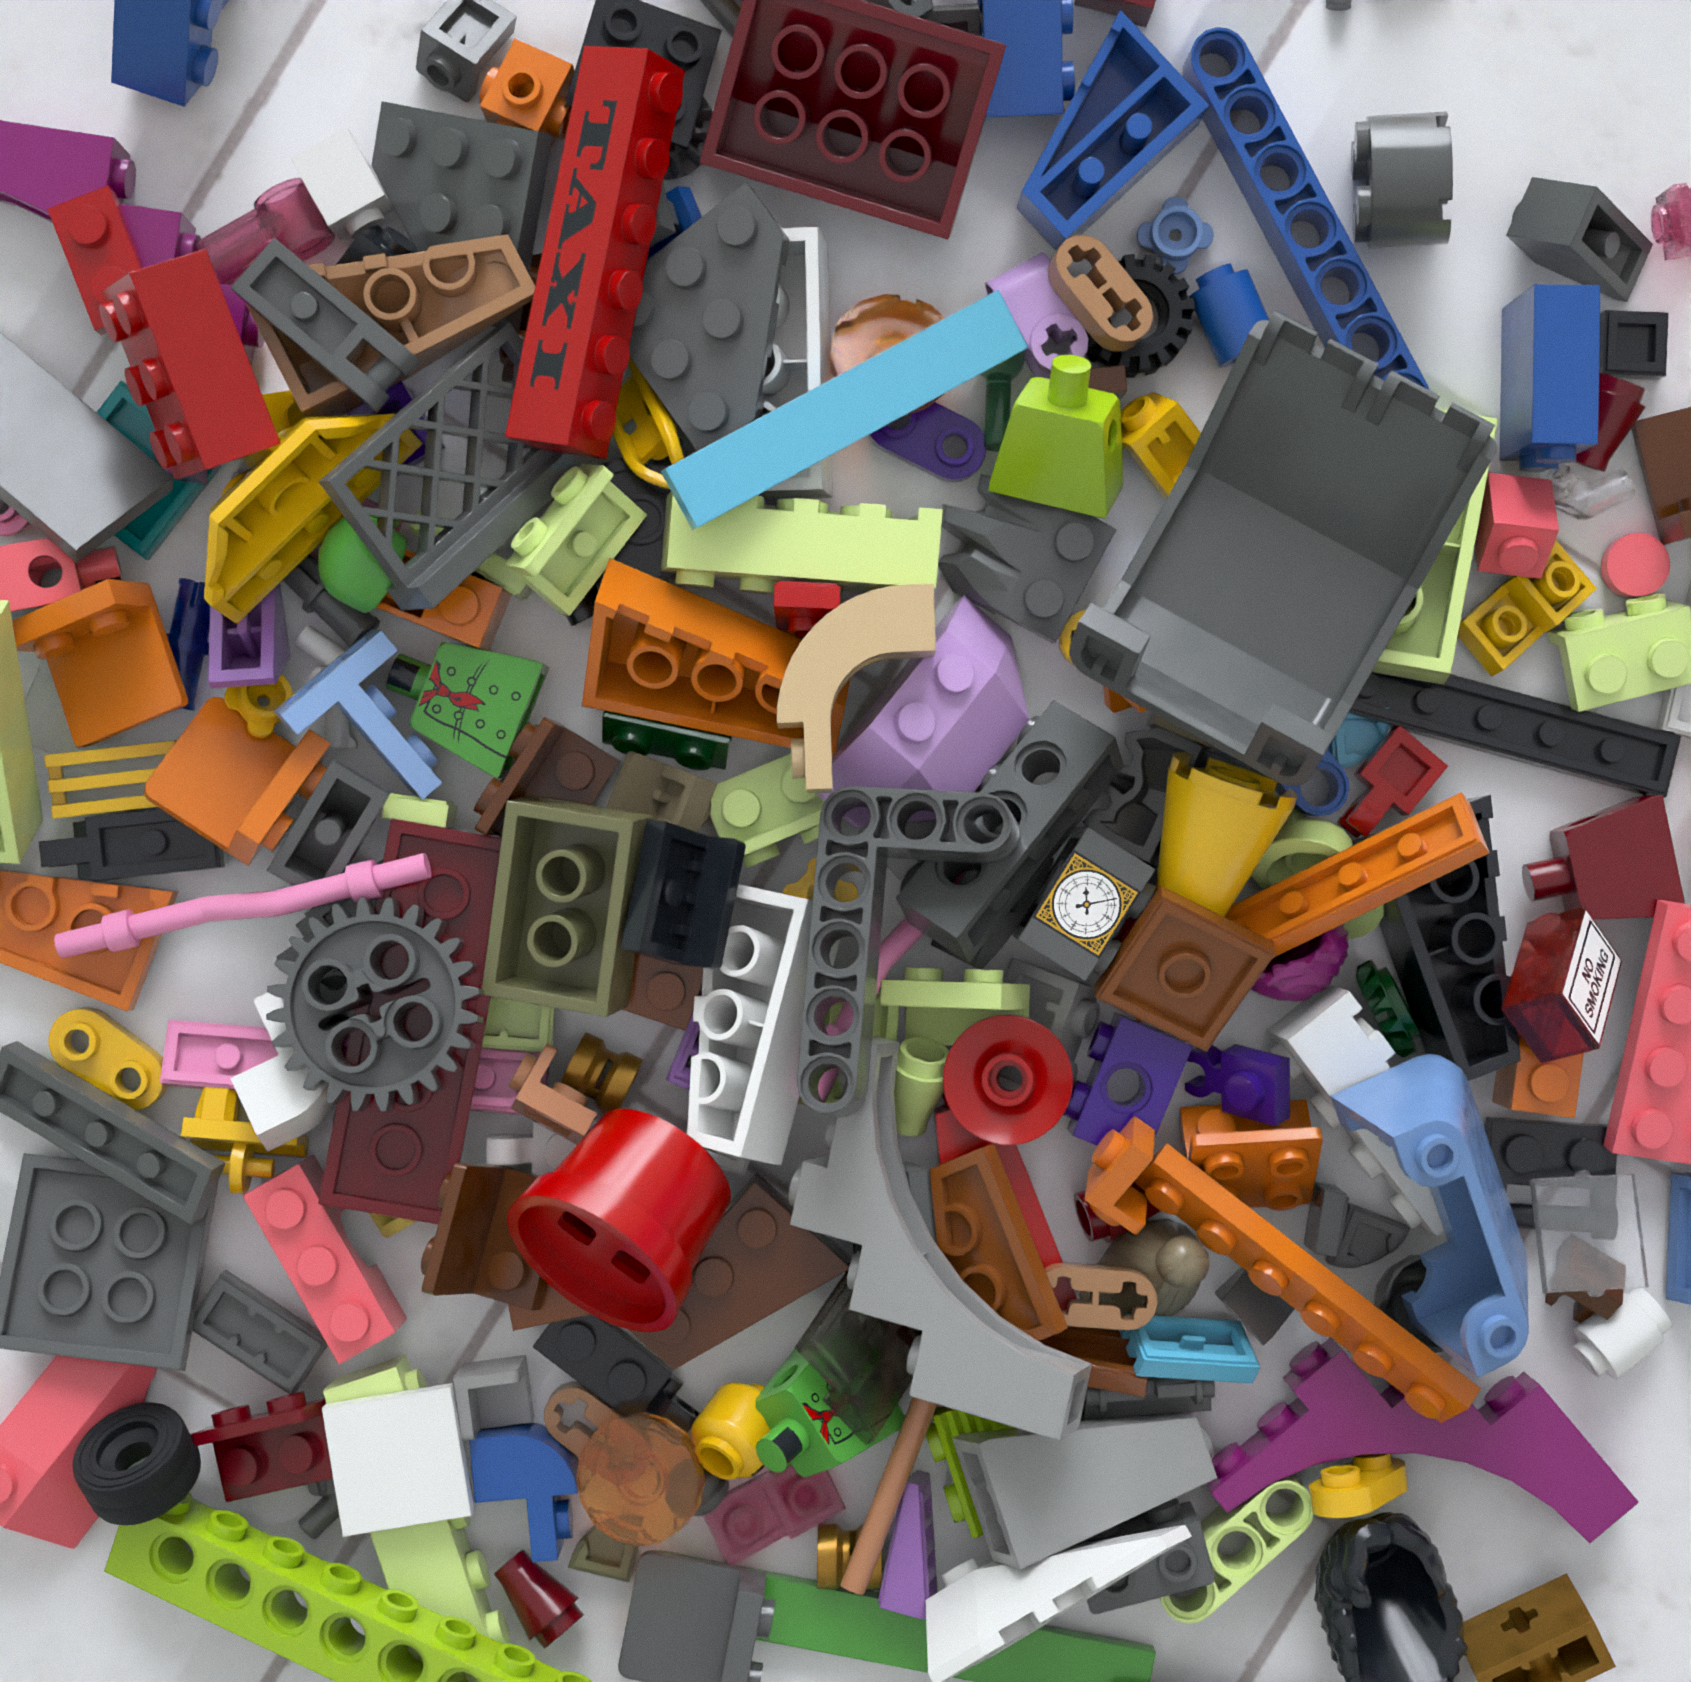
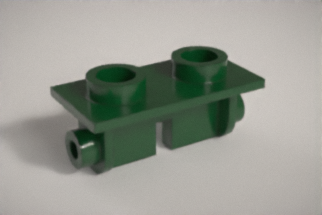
M609 711L603 712L602 743L612 745L614 749L623 754L634 751L646 756L650 753L673 758L681 766L693 770H708L711 767L726 770L729 742L732 740V736Z

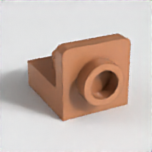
M546 1043L539 1058L526 1053L508 1087L519 1092L511 1109L577 1145L585 1137L597 1113L586 1108L589 1100L577 1090L559 1082H555L552 1088L540 1083L558 1051L557 1048Z

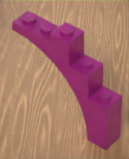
M0 120L1 203L20 207L52 223L47 208L109 185L117 195L144 268L202 250L200 235L195 234L196 228L181 212L123 204L124 199H130L133 195L136 182V168L134 161L130 160L131 155L114 137ZM220 284L248 360L252 365L254 348H262L265 341L245 302L232 291V285ZM219 465L210 468V470H217ZM168 468L167 472L173 475L171 468ZM207 470L179 480L185 483L188 481L207 486Z
M1331 1337L1322 1345L1318 1341L1308 1344L1292 1358L1289 1363V1367L1292 1370L1282 1378L1298 1398L1289 1405L1283 1401L1270 1408L1257 1422L1259 1430L1241 1446L1234 1442L1220 1450L1212 1458L1217 1479L1206 1483L1210 1493L1228 1513L1269 1484L1316 1464L1363 1454L1416 1453L1465 1462L1514 1482L1551 1506L1589 1543L1593 1542L1639 1503L1544 1388L1525 1372H1522L1516 1378L1508 1376L1497 1382L1486 1393L1484 1397L1486 1404L1477 1410L1471 1404L1468 1410L1440 1423L1436 1419L1427 1418L1413 1410L1407 1404L1405 1395L1389 1382H1387L1389 1387L1379 1394Z

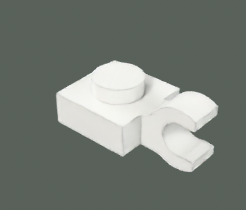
M595 1117V1118H594V1120H593V1122H592L590 1128L588 1129L587 1133H588V1132L592 1129V1127L598 1122V1117ZM533 1121V1135L489 1134V1138L486 1140V1164L514 1165L532 1163V1173L543 1175L553 1172L576 1147V1144Z

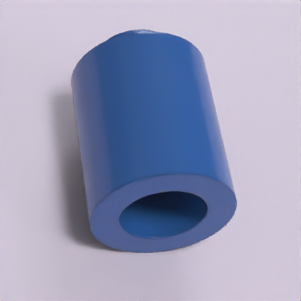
M1231 263L1198 277L1196 282L1199 290L1189 296V299L1194 298L1195 313L1219 368L1235 363L1249 332L1258 321L1270 320L1248 269L1234 272Z

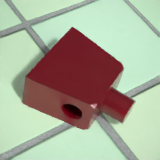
M1663 795L1633 797L1551 830L1549 839L1553 858L1523 864L1522 866L1523 884L1529 900L1533 902L1562 896L1564 911L1568 918L1583 920L1585 911H1587L1592 920L1654 917L1658 899L1685 903Z

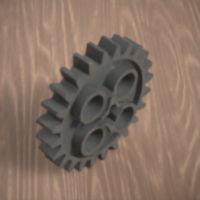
M365 897L358 900L356 917H352L344 906L339 904L332 905L334 924L328 926L320 919L311 917L308 919L314 938L310 942L294 936L289 938L291 946L299 954L296 961L276 959L274 963L280 971L288 975L286 984L267 986L268 993L283 998L284 1001L283 1008L266 1014V1020L285 1023L287 1031L278 1035L272 1041L273 1047H294L296 1052L285 1064V1069L295 1072L308 1067L310 1072L303 1085V1088L307 1091H315L326 1082L329 1083L326 1095V1102L329 1104L338 1105L348 1091H351L353 1111H365L372 1094L375 1095L376 1103L382 1112L393 1110L395 1092H399L402 1099L408 1105L419 1104L417 1085L422 1083L431 1091L440 1092L443 1087L436 1071L443 1068L454 1073H460L462 1067L452 1055L456 1047L462 1049H475L476 1044L462 1032L464 1025L483 1023L484 1017L476 1013L467 1011L468 1001L478 999L484 995L483 989L465 986L464 978L478 969L477 963L472 961L456 962L454 958L465 946L464 940L456 937L442 943L440 939L445 932L447 923L440 918H436L422 928L424 908L413 904L402 919H400L399 903L393 898H386L379 915L376 914L371 900ZM402 944L409 955L408 968L397 979L389 980L381 971V957L387 948L392 945ZM332 969H340L347 979L346 993L335 1004H328L320 994L321 980ZM422 979H428L430 982L429 989L424 992L393 1000L380 1007L381 1019L372 1015L359 1014L327 1031L323 1030L321 1026L322 1021L330 1016L368 1005L372 1002L371 990L383 995H393L409 988ZM423 1004L432 1014V1029L425 1038L414 1042L408 1038L404 1031V1018L410 1009ZM361 1029L370 1039V1054L363 1063L358 1066H352L345 1059L342 1048L346 1037L353 1031Z

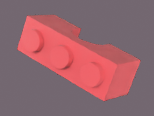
M313 1154L244 1194L243 1198L338 1364H341L394 1334L407 1320V1317L377 1264L369 1267L352 1246L341 1221V1212L344 1208L318 1204L324 1171Z

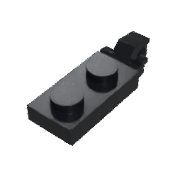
M162 809L85 817V821L73 822L74 838L39 841L41 867L77 865L79 880L103 881L225 867L223 849Z
M591 1314L549 1323L533 1345L535 1350L633 1424L636 1422L647 1431L656 1421L683 1440L700 1414L695 1408L676 1395L683 1382L672 1374V1368L621 1328Z

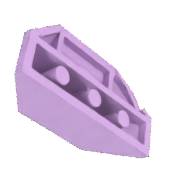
M965 595L957 600L935 628L936 652L934 658L910 659L832 755L833 792L839 788L849 786L975 792L986 773L997 764L1019 736L1025 724L1030 720L1011 636ZM831 793L815 794L825 801ZM855 807L847 811L843 818L856 829L867 828L871 818L870 810L865 807ZM928 810L918 811L911 815L907 823L936 820V814Z

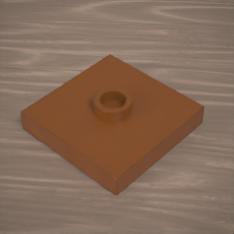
M1160 885L1120 945L1112 962L1094 984V997L1207 1052L1276 954L1274 942Z

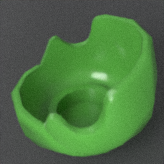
M344 516L329 527L318 553L320 580L327 592L335 599L366 614L378 606L388 593L386 589L393 582ZM370 517L377 526L378 518ZM393 521V526L398 528L399 521ZM393 528L392 548L402 560L407 547V540Z

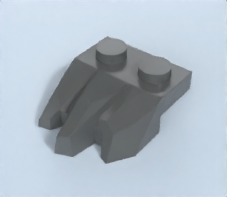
M981 474L977 490L986 501L984 509L975 512L942 504V527L964 543L965 546L960 553L943 555L938 561V566L954 593L960 596L965 595L973 603L993 614L998 613L1043 639L1056 643L1117 529L1091 515L989 492L991 476Z
M1159 727L1126 732L1124 743L1133 757L1130 765H1124L1105 789L1112 803L1108 809H1093L1082 823L1141 861L1158 868L1168 766L1170 765L1173 753H1191L1188 766L1205 769L1209 757L1246 768L1264 776L1265 774L1206 750L1198 743Z

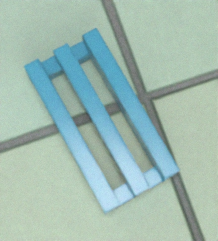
M1154 1315L1148 1324L1139 1329L1119 1330L1122 1339H1130L1126 1350L1129 1357L1137 1358L1133 1366L1136 1376L1253 1383L1261 1368L1240 1321Z

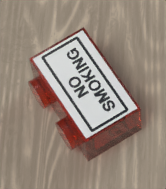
M1584 906L1558 914L1547 913L1536 918L1534 921L1527 922L1501 1008L1540 1063L1600 1048L1622 960Z

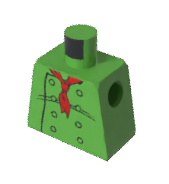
M441 642L432 665L401 653L398 654L389 672L386 689L417 701L410 719V727L487 774L505 779L514 761L508 753L517 736L530 720L550 667L535 660Z
M844 1320L805 1336L757 1396L756 1409L764 1417L770 1431L757 1442L756 1452L760 1461L771 1471L780 1473L792 1464L796 1472L806 1478L843 1464L900 1430L905 1414Z

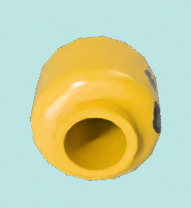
M740 1382L722 1385L713 1394L693 1422L691 1438L695 1446L696 1458L714 1476L725 1480L754 1477L765 1467L756 1452L757 1442L770 1431L764 1417L756 1409V1398L764 1389V1386Z

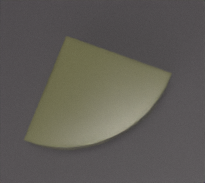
M620 1514L604 1519L591 1527L577 1543L568 1568L630 1582L646 1515Z

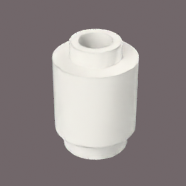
M1637 1286L1628 1294L1623 1292V1304L1608 1320L1594 1312L1591 1317L1573 1329L1574 1334L1579 1342L1572 1348L1580 1361L1593 1375L1599 1377L1606 1372L1610 1377L1617 1380L1664 1342L1662 1334L1672 1327V1323L1656 1300L1644 1289Z

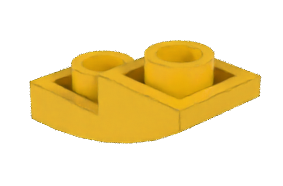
M1556 540L1542 578L1513 575L1461 619L1458 638L1489 675L1493 677L1504 671L1545 632L1560 624L1597 588Z

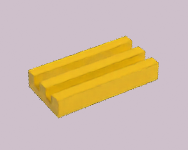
M177 740L44 755L45 768H48L49 780L47 781L48 790L51 793L53 804L51 806L52 819L157 807L149 802L145 795L68 803L66 791L147 782L156 768L64 778L63 766L163 754L166 756Z

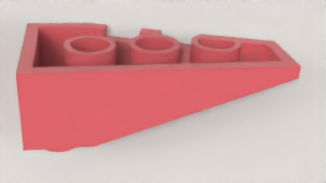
M56 1356L0 1425V1525L3 1528L74 1549L80 1543L99 1516L93 1511L75 1481L72 1467L75 1451L88 1431L106 1416L124 1407L144 1403L151 1380L155 1378L158 1368Z

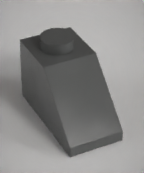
M1537 177L1531 178L1521 202L1513 212L1512 222L1506 234L1534 263L1582 285H1601L1600 293L1624 302L1628 301L1653 246V243L1597 186Z
M333 759L267 871L292 886L345 873L346 866L351 864L391 792L338 760Z

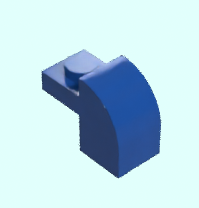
M532 1422L481 1429L475 1440H469L475 1503L526 1498L532 1562L558 1560L564 1545V1539L573 1538L570 1499L560 1500V1495L578 1494L583 1481V1472L578 1457L555 1440L547 1431L546 1426Z

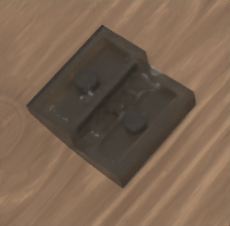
M846 1271L794 1348L831 1386L823 1401L867 1445L875 1441L912 1382L913 1375L907 1372V1359L914 1339L918 1335L922 1336V1331L849 1310L853 1290L847 1286L848 1271Z

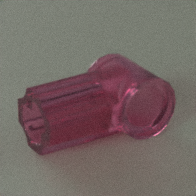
M293 178L265 191L254 202L253 210L198 240L197 247L199 250L206 248L219 284L233 285L274 237L304 261L331 245L335 240V234L328 227L301 178Z

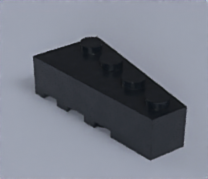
M1491 795L1467 799L1471 804L1489 854L1385 903L1384 916L1379 923L1408 1006L1421 1032L1420 1039L1425 1053L1440 1055L1453 1062L1462 1069L1468 1081L1521 1061L1517 1028L1503 1010L1512 979L1511 976L1506 975L1503 941H1507L1505 916H1500L1495 878L1500 876L1497 850H1492L1489 819L1493 818ZM1388 828L1369 834L1367 837H1361L1356 840H1353V845L1377 833H1380Z

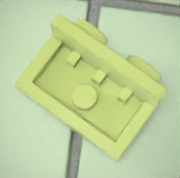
M582 464L580 467H572L564 473L551 491L554 501L540 519L535 517L529 520L518 531L511 543V547L515 551L504 564L520 580L563 615L570 616L605 571L609 558H615L647 516L641 508L610 481L614 474L604 465Z
M1663 593L1649 594L1627 600V610L1608 615L1603 614V609H1588L1571 613L1564 619V626L1547 631L1549 643L1558 646L1560 649L1571 709L1580 712L1691 684L1690 606L1666 600Z
M904 967V980H881L880 1006H906L905 1040L913 1037H922L937 1041L944 1046H952L967 1028L985 1018L1008 1014L1029 1018L1030 984L1003 983V970L964 969V982L943 981V969Z

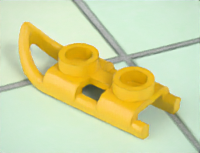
M629 356L628 366L633 375L621 386L616 409V426L612 435L624 461L632 472L651 484L670 489L662 474L646 468L643 464L650 458L662 460L668 455L671 464L684 459L677 436L676 425L665 405ZM634 419L637 428L633 433L628 434L625 432L623 425Z

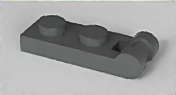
M275 237L231 286L232 291L376 413L390 398L386 391L401 374L408 377L420 364L418 358ZM369 345L381 357L364 374L352 362Z

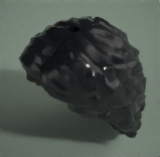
M1383 1512L1366 1519H1355L1342 1524L1329 1537L1316 1567L1314 1601L1317 1603V1610L1322 1616L1321 1628L1327 1634V1643L1331 1648V1659L1337 1663V1669L1344 1676L1345 1682H1453L1460 1672L1459 1661L1462 1656L1468 1654L1469 1648L1464 1641L1463 1617L1457 1608L1458 1601L1453 1593L1452 1586L1447 1583L1444 1564L1438 1553V1548L1431 1542L1428 1534L1421 1530L1414 1520L1403 1513Z

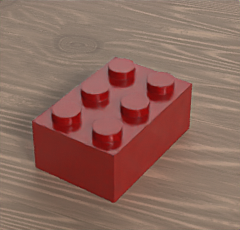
M206 248L129 272L101 292L105 303L99 305V311L104 328L114 343L121 341L130 367L125 368L124 371L128 389L138 406L146 405L155 428L149 434L153 452L164 470L171 468L175 480L281 444Z

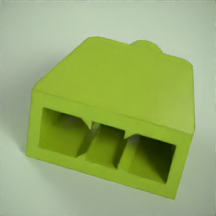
M1060 355L1052 360L1050 379L1043 377L1030 378L1012 408L990 478L989 492L1106 519L1123 488L1124 481L1120 400L1114 393L1089 388L1091 363L1087 359L1077 355Z

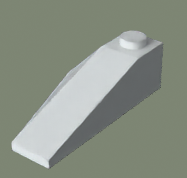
M1186 1525L1076 1544L1021 1570L997 1562L979 1567L975 1558H972L941 1576L946 1588L925 1600L928 1674L932 1682H943L993 1657L1192 1537Z

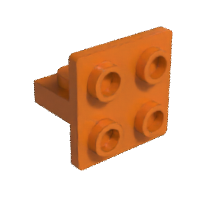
M1307 1099L1290 1100V1118L1277 1126L1223 1112L1222 1104L1180 1107L1178 1121L1183 1156L1248 1207H1267L1271 1210L1284 1211L1311 1202L1323 1139L1321 1129L1319 1127H1311Z

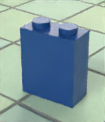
M1534 284L1502 309L1499 461H1519V470L1525 472L1559 470V464L1575 462L1577 454L1598 444L1601 285Z

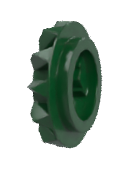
M1372 959L1358 965L1356 981L1386 1041L1395 1053L1403 1058L1418 1052L1419 1050L1414 1039L1421 1036V1032L1388 968L1385 966L1378 970Z

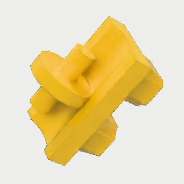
M203 1087L196 1108L195 1118L183 1117L180 1136L184 1139H190L191 1143L203 1150L231 1152V1156L212 1155L226 1163L222 1174L229 1175V1190L232 1194H246L252 1177H274L275 1159L254 1158V1154L307 1158L309 1138L305 1134L267 1152L257 1137L250 1122H238L241 1101L236 1090Z

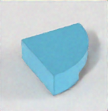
M1348 713L1329 745V752L1343 769L1355 766L1375 750L1380 744L1379 742L1382 741L1381 738L1387 734L1390 725L1362 720L1363 717Z

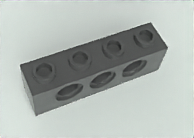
M1055 700L1050 703L1041 716L1032 717L1021 730L1015 749L1002 765L997 764L986 773L978 793H987L1000 798L1006 803L1016 821L1020 822V838L1017 848L1009 857L996 863L925 860L924 863L915 864L902 880L900 893L896 897L908 923L970 963L1123 768L1124 764L1116 738ZM1048 772L1058 774L1053 781L1047 784H1033V781L1041 774ZM985 814L977 818L971 827V840L980 844L994 841L998 838L999 834H994L993 832L1003 823V819L994 814ZM969 870L980 871L978 877L972 882L964 885L954 884L956 878L963 872Z

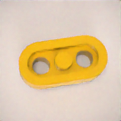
M90 1007L71 1010L61 1015L52 1025L48 1038L49 1049L54 1060L64 1069L136 1111L155 1104L165 1094L168 1086L160 1083L163 1057L103 1011ZM77 1029L84 1031L89 1037V1047L84 1053L74 1049L71 1043L72 1034ZM126 1068L135 1069L141 1077L140 1086L136 1091L126 1088L122 1082V1074Z
M1363 1454L1353 1456V1461L1344 1465L1331 1466L1321 1470V1477L1309 1485L1313 1514L1325 1518H1347L1364 1515L1383 1506L1408 1490L1405 1461L1393 1458L1391 1454Z

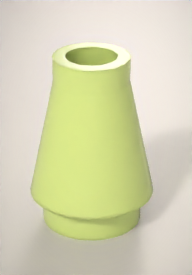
M913 1037L904 1040L900 1045L894 1099L897 1133L909 1137L923 1135L926 1132L928 1121L944 1092L943 1070L949 1050L937 1041Z

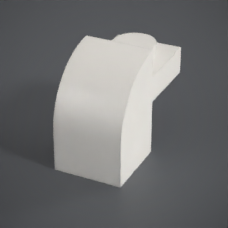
M265 993L253 999L272 1041L278 1035L287 1031L285 1023L266 1020L267 1013L283 1008L282 998ZM275 1047L279 1054L278 1056L230 1078L253 1129L267 1152L315 1128L326 1118L335 1105L326 1102L329 1083L326 1082L315 1091H307L303 1088L305 1079L310 1072L308 1067L295 1072L285 1069V1064L296 1052L294 1047Z

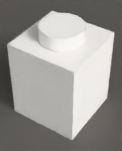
M347 127L290 158L328 227L340 240L348 235L355 239L360 232L376 225L381 227L386 221L384 215L394 210L366 155Z

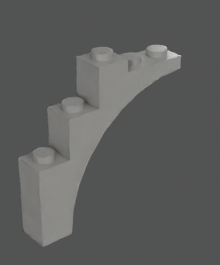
M872 1036L869 1083L865 1102L858 1111L848 1117H831L825 1135V1145L828 1149H831L830 1155L805 1160L802 1163V1168L797 1169L788 1193L789 1204L794 1206L790 1225L862 1245L861 1251H857L848 1270L847 1286L853 1290L849 1310L922 1331V1336L918 1335L914 1339L908 1354L907 1372L913 1375L909 1396L1061 1441L1079 1429L1092 1364L1042 1344L1000 1317L963 1282L934 1242L910 1192L898 1146L894 1088L899 1042ZM839 1068L838 1081L840 1085L844 1086L842 1098L846 1093L848 1080L844 1070Z

